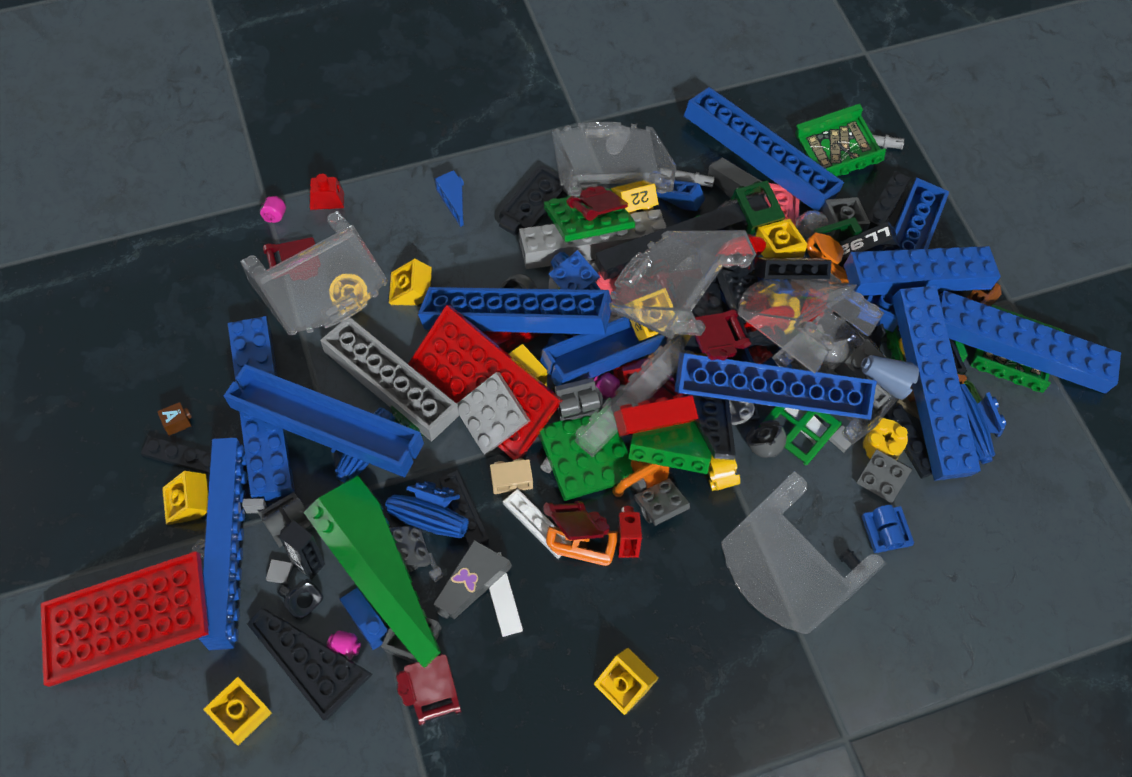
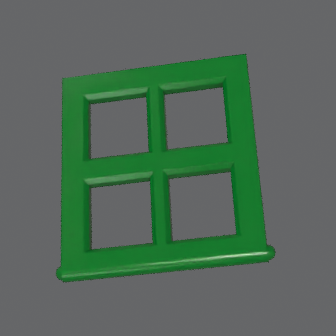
M775 407L764 421L776 420L781 414L795 425L786 435L787 440L784 448L800 459L804 465L810 463L842 425L841 421H838L830 414L807 411L798 421L784 411L785 408ZM815 414L830 425L821 437L805 427ZM801 430L816 441L806 454L791 443Z

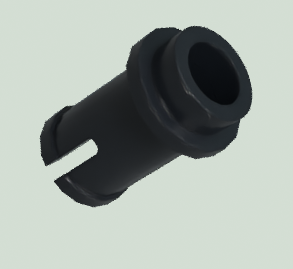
M847 549L839 557L842 559L841 562H845L856 576L866 567L853 554L854 551Z

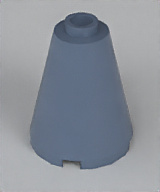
M869 355L861 363L862 372L877 381L880 387L894 398L900 400L906 398L912 392L910 387L912 383L916 384L918 380L919 368L911 362Z

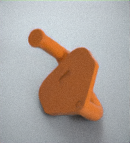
M815 232L807 240L808 245L806 249L811 258L831 260L830 274L842 284L849 285L846 271L838 265L844 254L842 246L831 236ZM815 243H817V245H818V247L820 248L821 251H819V250H818L815 246H813V245H814Z
M632 460L631 467L634 473L622 479L613 488L612 492L614 496L621 497L626 488L641 479L645 480L646 489L668 479L669 467Z
M549 526L546 543L556 554L607 566L612 562L619 534L618 531H609L607 534L608 543L605 553L579 547L580 541L589 542L590 539L569 540L572 541L571 545L555 542L556 533L562 536L565 535L559 527Z

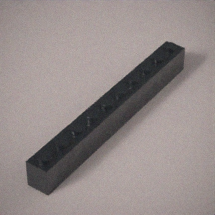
M762 194L747 199L753 211L770 208ZM737 202L597 252L595 264L604 280L613 279L620 274L630 273L637 268L649 266L659 260H666L670 256L682 254L689 249L699 248L712 238L728 234L733 235L742 230L746 231L748 222Z

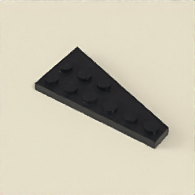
M668 361L667 367L676 382L678 362ZM693 395L698 419L695 422L713 458L734 460L736 453L729 400Z
M260 609L247 623L323 721L328 720L373 675L371 672L331 650L328 646L266 609Z

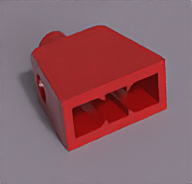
M319 174L316 178H311L310 210L344 208V191L336 177H327L325 174Z

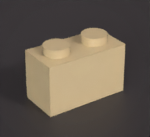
M520 458L506 463L498 461L490 465L493 494L514 492L517 488L520 491L533 489L530 459Z

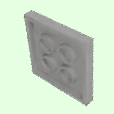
M500 372L494 373L457 403L459 416L484 455L490 453L530 422L529 417Z

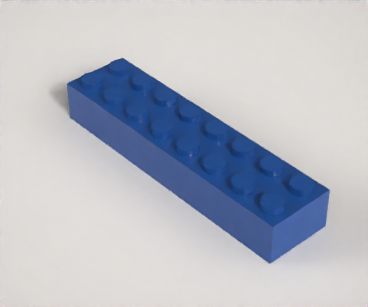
M990 246L851 252L844 264L853 296L896 294L900 289L935 285L938 292H943L944 290L992 289L1001 277Z

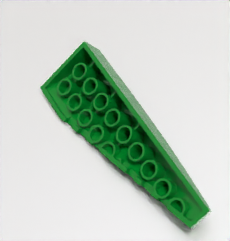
M356 476L319 497L303 513L368 601L422 667L425 668L441 653L432 629L427 624L426 614L421 609L418 601L419 597L413 589L412 580L401 552L396 547L395 537L391 534L388 520L382 512V505L361 477Z

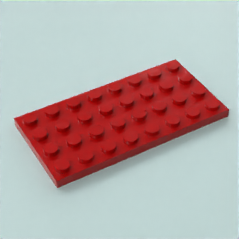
M446 305L408 363L410 367L429 380L456 404L494 373L500 372L530 419V422L498 446L513 460L523 458L540 431L563 401L451 305Z
M195 551L41 603L44 685L50 687L208 635L201 554Z

